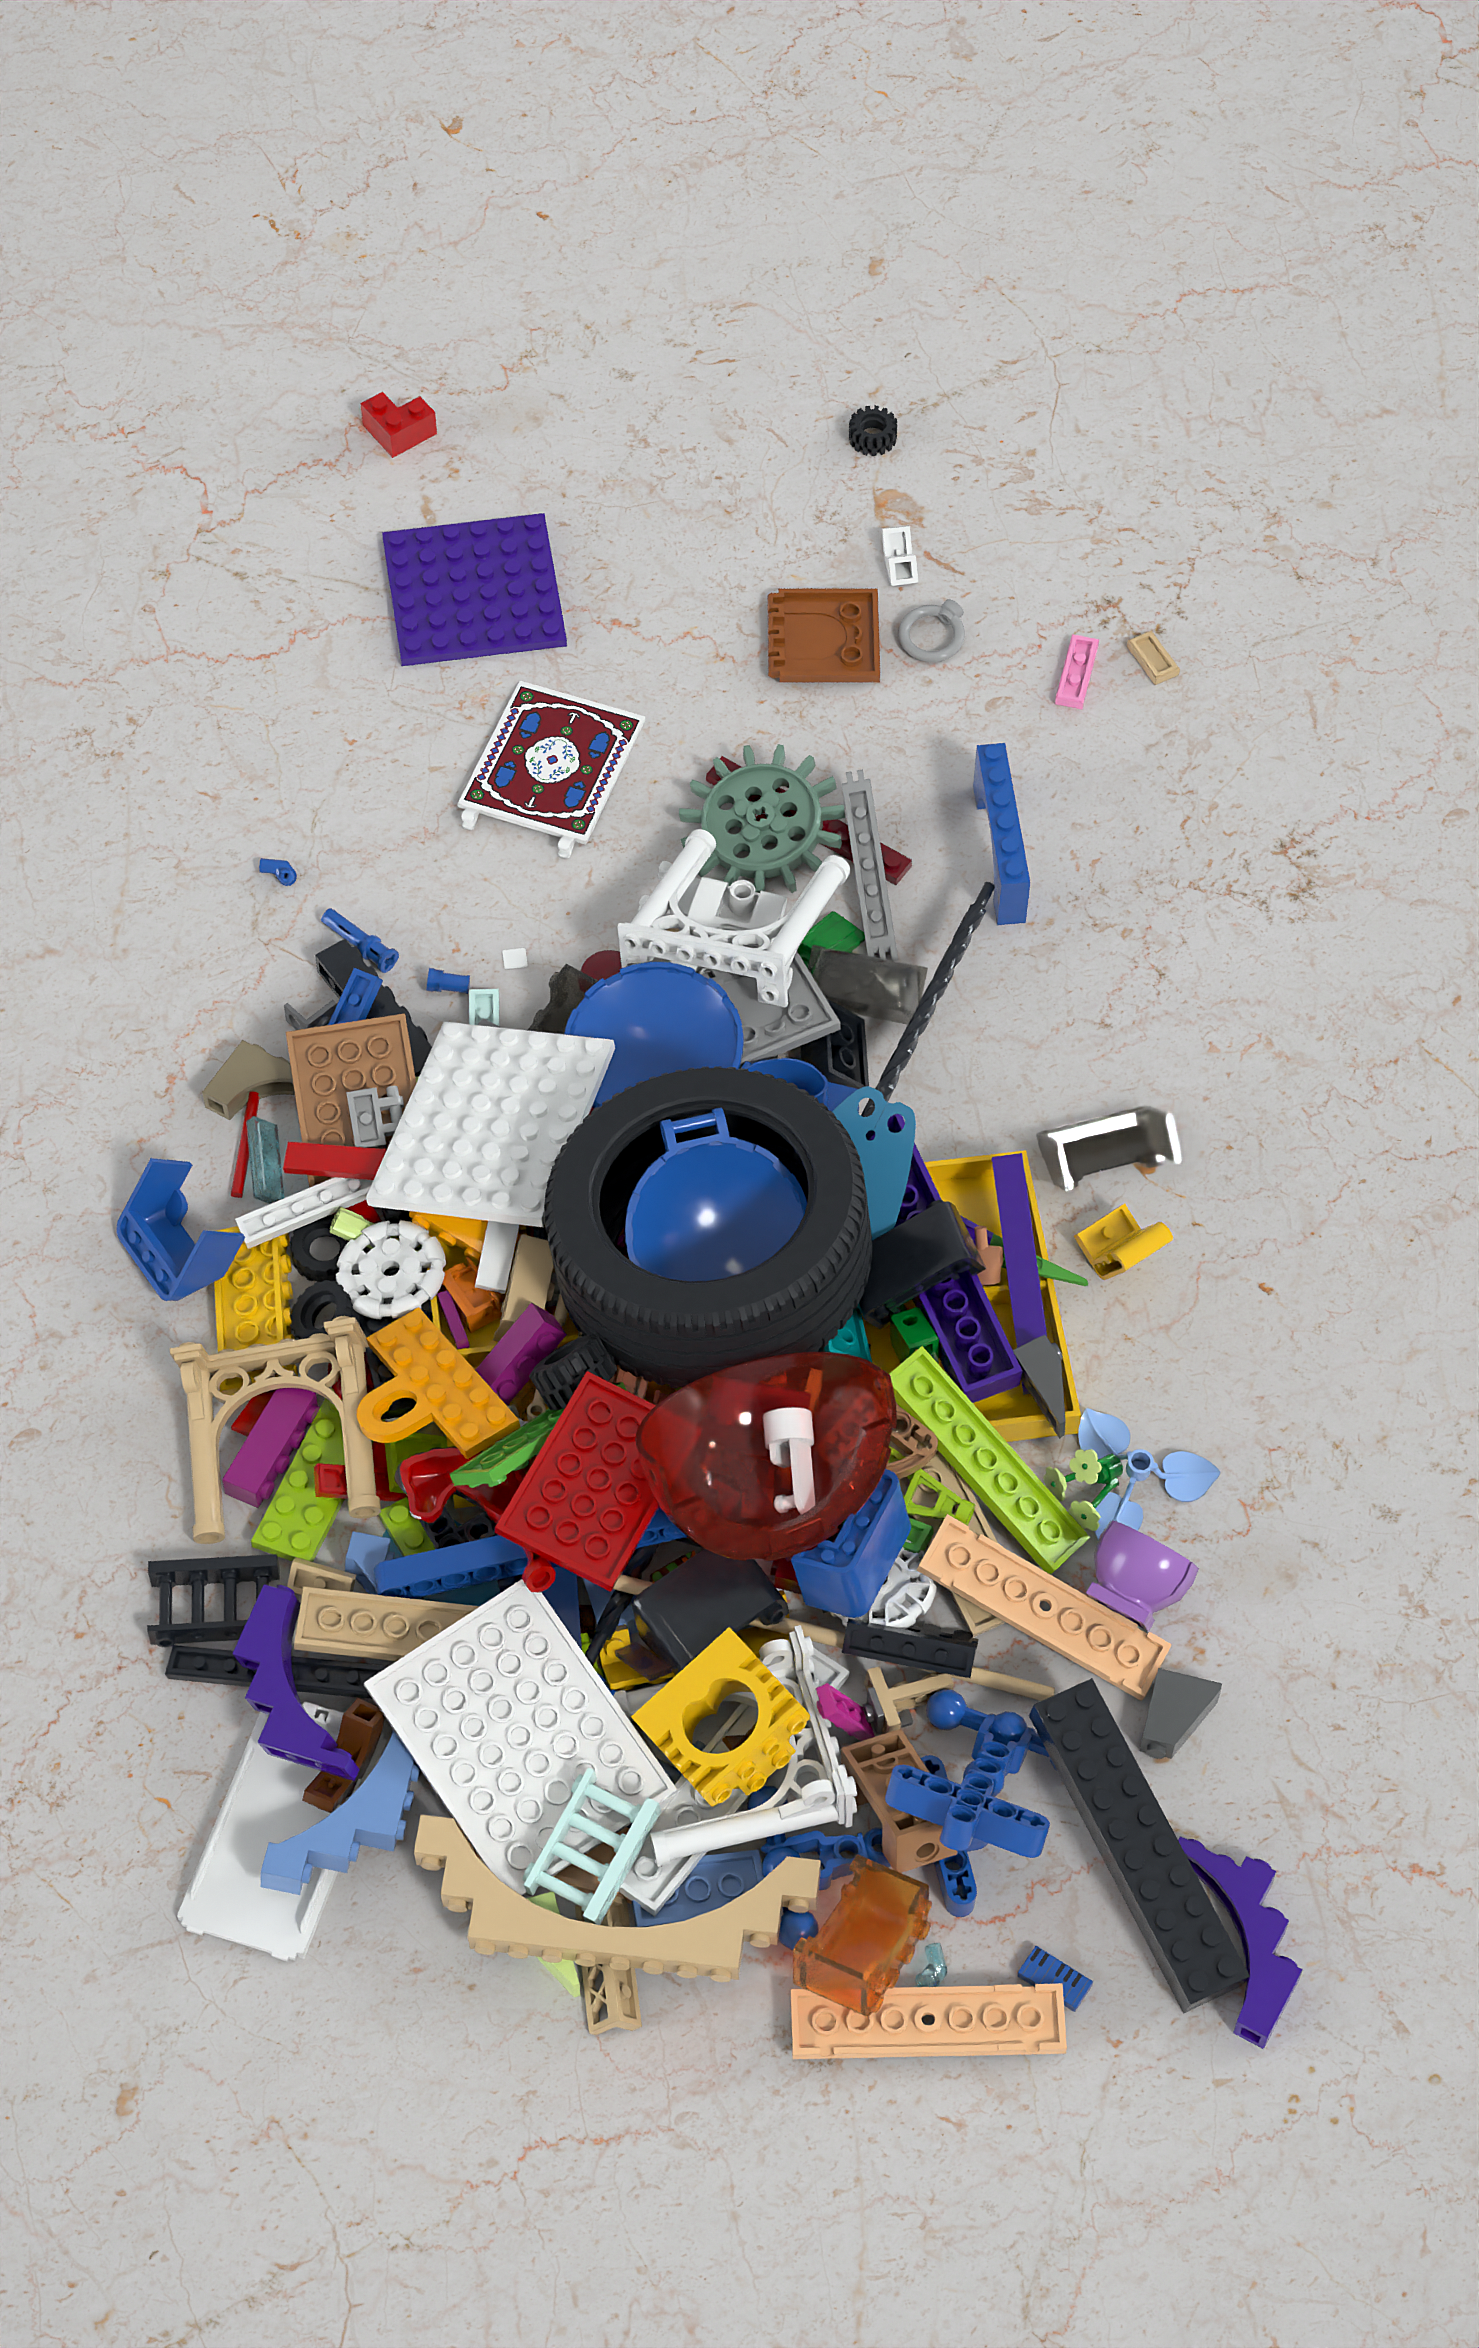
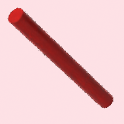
M249 1092L231 1189V1197L235 1198L243 1197L260 1100L259 1093Z

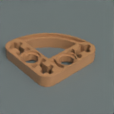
M869 1391L854 1404L821 1441L818 1457L825 1467L840 1475L839 1469L845 1458L849 1459L876 1429L910 1456L892 1463L869 1465L890 1470L898 1476V1479H901L924 1467L935 1456L938 1440L931 1430L884 1394L878 1391ZM876 1402L879 1403V1411L876 1409L872 1410L868 1414L866 1421L863 1416L868 1411V1403L874 1405ZM896 1419L903 1420L907 1424V1429L902 1433H895L889 1427L890 1422ZM849 1423H857L862 1427L863 1431L858 1436H850L845 1432L844 1428ZM913 1430H915L914 1438L910 1437ZM840 1438L843 1443L839 1447V1456L835 1454L831 1457L827 1456V1448L833 1450L839 1444ZM927 1440L929 1442V1450L925 1447L921 1450L917 1449V1441L923 1443Z

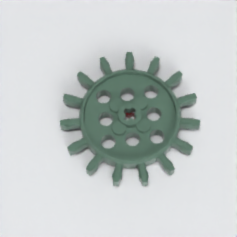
M781 744L777 745L771 764H755V756L750 745L744 746L743 759L746 766L730 772L725 763L716 757L713 759L716 774L721 780L713 788L693 779L690 782L691 792L705 799L703 809L679 808L681 822L701 823L702 830L709 832L716 841L715 850L700 869L698 875L703 877L720 864L729 870L723 879L724 882H728V886H731L740 876L755 878L753 884L755 892L760 893L766 890L765 878L782 875L785 886L791 893L796 892V879L791 870L804 862L816 872L822 864V861L812 854L817 844L820 843L835 848H840L842 845L840 835L822 830L823 821L846 818L844 805L820 806L819 798L837 789L834 777L832 776L811 786L806 777L815 768L814 757L809 755L794 771L783 766L786 758L784 745ZM778 787H788V790L784 793L775 792ZM752 795L761 796V798L755 802L747 800ZM726 803H731L734 805L729 810L720 809V807ZM788 810H794L797 812L792 817L783 816V814ZM733 827H739L742 829L737 834L728 833V831ZM796 834H802L805 836L800 841L791 840V838ZM688 836L681 839L683 848L685 847V841L688 838ZM767 843L777 844L772 850L763 848ZM741 851H747L750 853L745 858L736 857V855Z

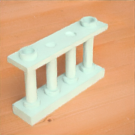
M588 1767L584 1776L579 1774L571 1789V1792L574 1793L536 1863L531 1862L525 1870L523 1881H525L524 1887L528 1894L533 1896L540 1885L581 1906L585 1922L600 1925L662 1811L659 1803L648 1797L643 1805L638 1804L635 1806L595 1786L594 1784L597 1780L595 1771ZM587 1797L629 1817L630 1822L633 1824L627 1835L624 1833L618 1835L579 1815L578 1813ZM571 1826L614 1847L616 1855L611 1864L605 1863L603 1865L562 1844ZM555 1855L597 1876L600 1884L596 1892L586 1894L547 1874L546 1871Z

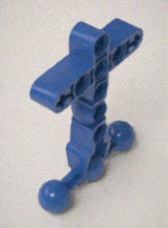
M942 1689L930 1696L926 1706V1713L930 1723L940 1730L949 1731L962 1725L978 1731L971 1754L974 1760L966 1766L961 1785L912 1766L897 1765L892 1770L885 1795L886 1803L897 1810L943 1826L939 1840L949 1849L956 1851L966 1850L973 1838L1024 1857H1039L1050 1827L1049 1820L1039 1813L996 1798L1004 1787L1005 1776L1008 1773L1016 1774L1019 1772L1028 1750L1050 1758L1038 1733L1034 1728L1028 1727L1024 1718L1015 1712L1005 1711L998 1715L993 1713L987 1715L968 1708L962 1695L954 1690ZM1050 1758V1762H1051L1052 1766L1054 1767V1769L1056 1770V1768H1055V1766H1054V1764H1053V1762H1052V1760H1051V1758Z
M933 1755L921 1757L922 1762L931 1774L948 1780L945 1766L938 1757ZM763 1786L753 1792L748 1800L747 1810L764 1804L779 1789L775 1786ZM788 1799L782 1805L789 1803ZM882 1827L873 1828L864 1836H862V1833H857V1837L851 1834L825 1837L823 1832L817 1830L786 1839L785 1833L765 1837L767 1843L761 1847V1851L766 1854L762 1862L764 1877L773 1871L787 1856L801 1858L799 1853L817 1852L819 1860H821V1866L824 1869L821 1870L819 1891L828 1889L831 1886V1880L852 1875L859 1869L867 1871V1865L873 1869L881 1870L891 1867L883 1852H877L872 1848L877 1844L882 1845ZM973 1838L966 1850L957 1851V1855L934 1862L945 1907L955 1917L968 1916L975 1906L977 1887L967 1852L980 1850L988 1845V1843ZM851 1851L856 1856L852 1859H846L840 1853ZM949 1862L957 1863L961 1868L958 1870H950L945 1866V1864ZM958 1885H960L961 1897L966 1900H961L960 1896L956 1895ZM782 1907L784 1914L781 1916L780 1942L792 1951H803L811 1947L819 1934V1925L814 1915L809 1911L797 1913L789 1910L788 1907Z

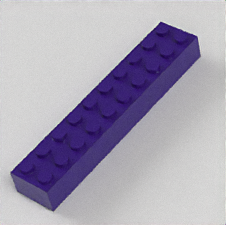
M901 1114L892 1115L887 1122V1127L892 1133L900 1132L905 1125ZM873 1130L866 1133L868 1141H872L875 1138ZM915 1142L909 1177L895 1227L925 1211L931 1202L941 1199ZM967 1270L958 1273L959 1279L953 1280L950 1277L914 1297L912 1300L915 1307L921 1309L939 1339V1359L946 1374L968 1399L975 1403L1019 1386L1022 1369L978 1276H972L970 1271Z

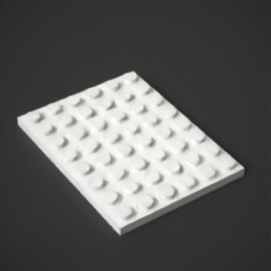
M443 1022L366 1196L368 1206L544 1227L545 1192L552 1166L555 1165V1159L560 1153L562 1145L567 1143L569 1135L573 1134L576 1126L582 1124L583 1119L589 1115L614 1053V1040Z
M523 1579L364 1682L365 1688L482 1862L502 1883L521 1896L528 1894L524 1887L525 1881H523L525 1870L531 1862L536 1863L574 1794L571 1792L576 1778L579 1774L584 1776L588 1767L595 1771L597 1777L595 1786L635 1806L638 1804L643 1805L647 1797L660 1804L677 1793V1788L544 1595L541 1592H531L526 1587ZM587 1797L578 1813L614 1833H618L631 1824L629 1817ZM571 1826L562 1844L584 1855L603 1843ZM555 1855L546 1873L554 1876L571 1865V1863Z

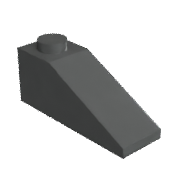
M1044 1334L1014 1349L1013 1352L1022 1369V1382L1057 1436L1061 1438L1065 1436L1066 1422L1061 1366L1063 1356L1056 1343L1051 1344Z

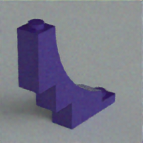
M264 1584L232 1653L242 1667L257 1671L245 1699L254 1710L269 1714L258 1739V1744L268 1755L355 1781L359 1768L351 1759L352 1755L336 1748L337 1743L331 1735L307 1714L294 1684L291 1648L301 1603L295 1597V1592L284 1585H277L275 1588Z

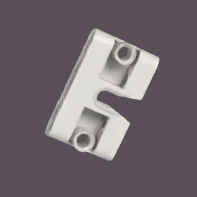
M702 877L687 917L698 924L714 929L733 931L757 929L773 924L783 918L787 897L766 891L757 893L755 892L754 885L746 880H738L732 883L731 886H728V882ZM756 943L744 945V947L749 948L761 947ZM671 960V963L695 969L696 973H707L710 978H713L711 974L713 969Z

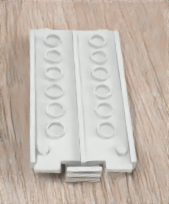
M305 1701L303 1707L307 1714L319 1726L325 1729L336 1742L344 1713ZM260 1712L177 1917L179 1921H182L181 1925L187 1927L186 1930L202 1936L203 1933L272 1953L271 1956L273 1958L288 1962V1959L295 1961L297 1955L305 1959L338 1871L313 1867L309 1884L303 1883L300 1895L260 1887L261 1869L268 1843H281L304 1832L331 1814L302 1801L304 1790L320 1773V1770L268 1755L258 1744V1739L269 1717V1714ZM381 1732L370 1764L363 1778L357 1780L353 1793L372 1772L387 1746V1740L383 1739L385 1736L383 1732Z

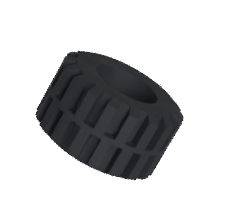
M586 1335L572 1340L550 1353L534 1367L529 1377L549 1410H560L567 1406L587 1371L609 1382L616 1373L617 1367L597 1335Z

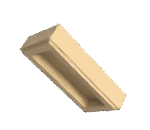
M1152 631L1127 640V648L1154 685L1179 675V667Z

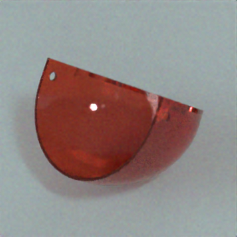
M803 1352L745 1362L698 1379L662 1400L645 1416L638 1427L635 1438L636 1447L648 1487L662 1511L681 1532L717 1555L746 1561V1559L773 1561L804 1552L838 1532L837 1527L850 1514L856 1515L877 1487L885 1471L892 1450L889 1447L892 1429H896L897 1422L896 1401L891 1375L872 1362L857 1356L834 1352ZM800 1407L812 1412L814 1444L810 1447L815 1506L802 1515L797 1507L788 1509L785 1513H779L774 1507L776 1496L794 1495L791 1466L782 1468L774 1465L770 1460V1450L765 1447L763 1415L778 1408Z

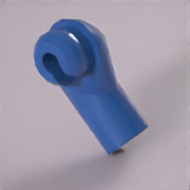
M261 858L259 865L260 873L274 874L280 883L285 886L295 883L297 874L288 861Z

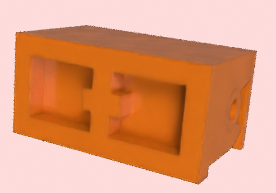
M468 1256L466 1257L467 1267L464 1263H460L444 1271L445 1277L440 1289L442 1292L447 1290L450 1293L460 1319L469 1332L473 1333L502 1316L500 1303L503 1302V1298L499 1292L475 1288L479 1264L475 1266Z

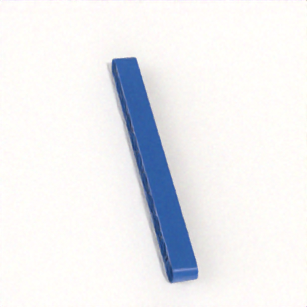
M712 1489L692 1491L699 1501L698 1509L691 1517L683 1521L672 1518L665 1508L667 1499L664 1498L636 1548L711 1532L720 1528L723 1524V1517L716 1491ZM500 1535L380 1562L374 1567L377 1595L414 1599L523 1574L528 1558L522 1546ZM550 1562V1564L553 1567L559 1566L553 1562Z

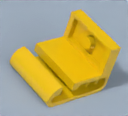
M1126 1204L1120 1205L1074 1235L1088 1261L1102 1280L1127 1271L1173 1241L1171 1231L1162 1222H1157L1141 1229Z

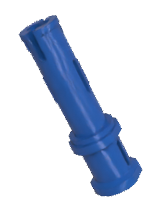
M329 908L324 912L321 921L343 939L356 946L365 960L370 959L383 973L390 971L399 958L397 950L386 947L381 943V939L378 936H369L334 909Z

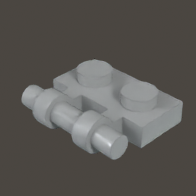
M398 1086L387 1087V1097L379 1099L376 1087L346 1092L355 1147L387 1148L385 1136L394 1135L403 1115L402 1108L404 1107L403 1097L399 1096ZM381 1111H390L392 1123H382Z

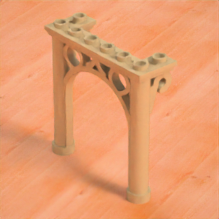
M339 1316L334 1318L333 1321L324 1322V1328L328 1335L318 1333L311 1335L307 1339H283L279 1343L271 1345L253 1344L247 1349L242 1350L223 1349L218 1354L208 1355L201 1343L197 1344L194 1342L182 1343L179 1347L170 1348V1355L180 1368L182 1385L187 1394L195 1524L192 1527L194 1542L214 1544L225 1539L219 1460V1439L225 1423L232 1413L249 1399L261 1393L281 1388H300L316 1392L328 1399L337 1408L342 1423L349 1515L353 1518L364 1519L381 1513L380 1498L376 1496L372 1440L362 1433L357 1420L358 1405L367 1395L364 1352H366V1347H369L355 1317ZM323 1362L332 1364L330 1374L320 1381L308 1377V1370L314 1364H321ZM300 1363L299 1373L301 1377H298L294 1371L282 1368V1366ZM265 1369L261 1375L254 1377L256 1382L252 1384L251 1378L246 1372ZM234 1377L243 1379L241 1389L233 1396L219 1392V1386L225 1379ZM340 1377L343 1401L329 1389ZM212 1397H215L224 1404L215 1418L213 1417Z

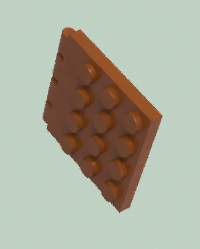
M878 588L778 589V593L768 594L769 677L779 678V683L880 682Z

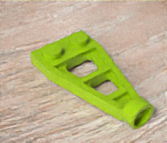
M867 1437L861 1444L854 1461L877 1465L896 1462L906 1457L894 1448ZM922 1469L907 1476L910 1485L903 1498L908 1515L944 1520L948 1514L968 1526L976 1504L965 1499L962 1500ZM845 1481L840 1496L854 1502L853 1496L848 1494V1483ZM924 1484L939 1494L934 1507L928 1508L912 1502L918 1485ZM959 1504L957 1512L954 1515L952 1513V1509L955 1505Z

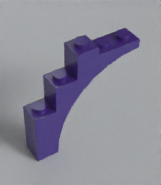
M1180 1836L1178 1841L1197 1877L1213 1891L1227 1910L1239 1934L1245 1957V1967L1250 1975L1246 1981L1243 2007L1233 2034L1264 2049L1299 1982L1303 1970L1292 1959L1274 1955L1286 1933L1289 1919L1285 1918L1279 1910L1261 1906L1273 1884L1276 1871L1271 1869L1267 1862L1257 1858L1253 1860L1248 1856L1245 1857L1240 1867L1230 1857L1224 1854L1217 1855L1207 1850L1201 1842L1195 1839L1187 1840Z

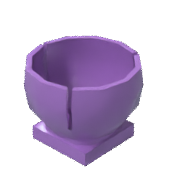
M1112 1520L1101 1533L1094 1552L1098 1582H1092L1086 1593L1091 1599L1119 1613L1149 1632L1155 1622L1153 1613L1180 1601L1193 1585L1199 1568L1187 1558L1153 1538Z

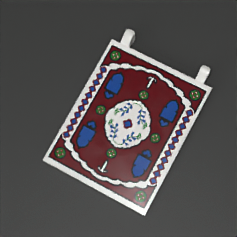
M519 681L458 802V807L465 809L462 813V820L464 821L462 828L473 830L479 814L561 837L558 843V848L560 849L558 856L568 859L575 842L586 845L644 725L646 717Z

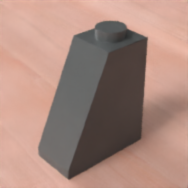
M1158 1668L1139 1751L1145 1752L1148 1756L1156 1759H1163L1165 1757L1172 1759L1218 1703L1222 1683Z

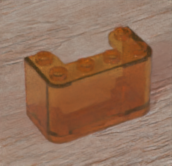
M857 1854L849 1866V1870L854 1872L853 1880L848 1885L844 1884L842 1886L841 1900L815 1938L811 1936L807 1939L801 1937L793 1949V1984L868 2017L872 2012L877 2013L880 2010L885 1992L888 1988H894L900 1975V1969L904 1964L908 1965L911 1962L916 1944L919 1940L924 1941L931 1927V1922L927 1920L932 1901L929 1900L928 1884Z

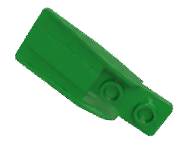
M832 911L808 931L800 943L797 952L814 980H816L837 965L843 956L850 954L865 941V934L840 914Z

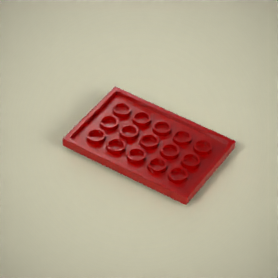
M587 1371L498 1521L494 1533L611 1592L700 1436L702 1428Z

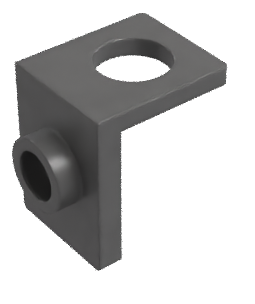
M334 1000L330 1001L307 1020L290 1004L286 1003L284 1005L286 1021L295 1030L327 1026L337 1003Z
M874 1687L868 1688L867 1703L863 1704V1710L867 1722H872L877 1735L883 1733L884 1713ZM903 1710V1715L900 1718V1728L913 1724L910 1710Z

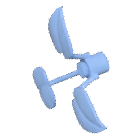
M1086 1408L1083 1412L1078 1432L1080 1449L1084 1451L1088 1449L1094 1450L1097 1453L1098 1459L1112 1453L1120 1460H1128L1126 1473L1130 1481L1123 1498L1116 1493L1109 1492L1095 1508L1101 1517L1098 1521L1100 1526L1094 1531L1098 1541L1101 1533L1112 1520L1137 1531L1140 1529L1143 1521V1510L1139 1504L1128 1501L1135 1482L1147 1479L1151 1471L1160 1479H1166L1165 1491L1170 1497L1180 1502H1192L1202 1497L1220 1475V1471L1215 1465L1205 1458L1190 1452L1178 1451L1167 1455L1162 1463L1164 1473L1159 1470L1158 1464L1154 1463L1152 1455L1144 1449H1137L1133 1452L1129 1451L1127 1454L1119 1455V1453L1124 1452L1128 1448L1130 1443V1432L1126 1424L1115 1416L1096 1412L1089 1408Z

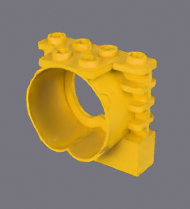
M729 1627L636 1711L631 1718L708 1804L715 1806L727 1800L733 1789H741L746 1796L759 1790L773 1772L786 1766L791 1760V1756L796 1752L789 1743L790 1737L804 1729L810 1714ZM736 1692L754 1693L758 1703V1720L752 1734L742 1745L729 1752L719 1754L706 1753L693 1746V1733L696 1725L706 1716L716 1714L719 1705L727 1696Z

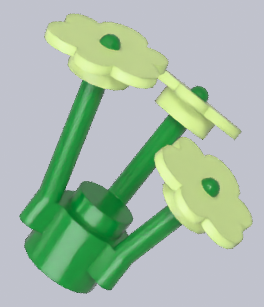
M1079 1449L1075 1452V1457L1069 1463L1070 1469L1074 1473L1064 1476L1057 1468L1053 1469L1049 1466L1046 1468V1474L1043 1479L1049 1491L1058 1501L1065 1500L1064 1491H1066L1067 1483L1075 1479L1079 1482L1085 1481L1088 1484H1106L1091 1503L1088 1501H1082L1081 1503L1073 1501L1068 1511L1083 1529L1088 1528L1096 1531L1100 1526L1098 1521L1101 1517L1095 1508L1113 1488L1119 1486L1117 1478L1123 1474V1465L1120 1459L1112 1453L1098 1459L1097 1453L1094 1450L1088 1449L1084 1451Z

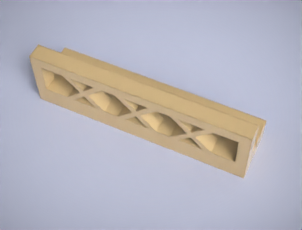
M615 1896L600 1925L606 1927H630L627 1899ZM575 1905L576 1920L585 1922L583 1918L584 1912L581 1910L582 1907ZM596 1963L592 1967L582 1966L589 2034L598 2035L614 2027L630 2031L642 2027L635 1968L629 1967L628 1970L620 1971L612 1969L609 1965ZM601 1970L604 1981L598 1991L595 1980ZM603 2003L607 2004L608 2019L600 2022L599 2011Z

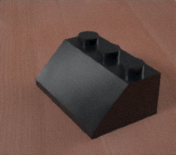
M826 998L840 1021V1030L801 1045V1061L813 1065L814 1068L826 1077L828 1082L856 1089L869 1086L865 1019Z

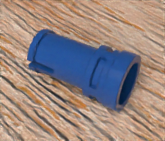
M429 968L426 991L442 992V990L468 994L470 975L444 973V970Z

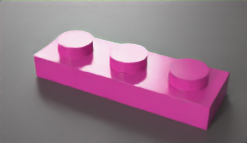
M828 1683L816 1688L819 1697L816 1705L823 1719H828L837 1728L840 1727L849 1736H854L860 1741L875 1737L871 1723H868L865 1718L862 1706Z

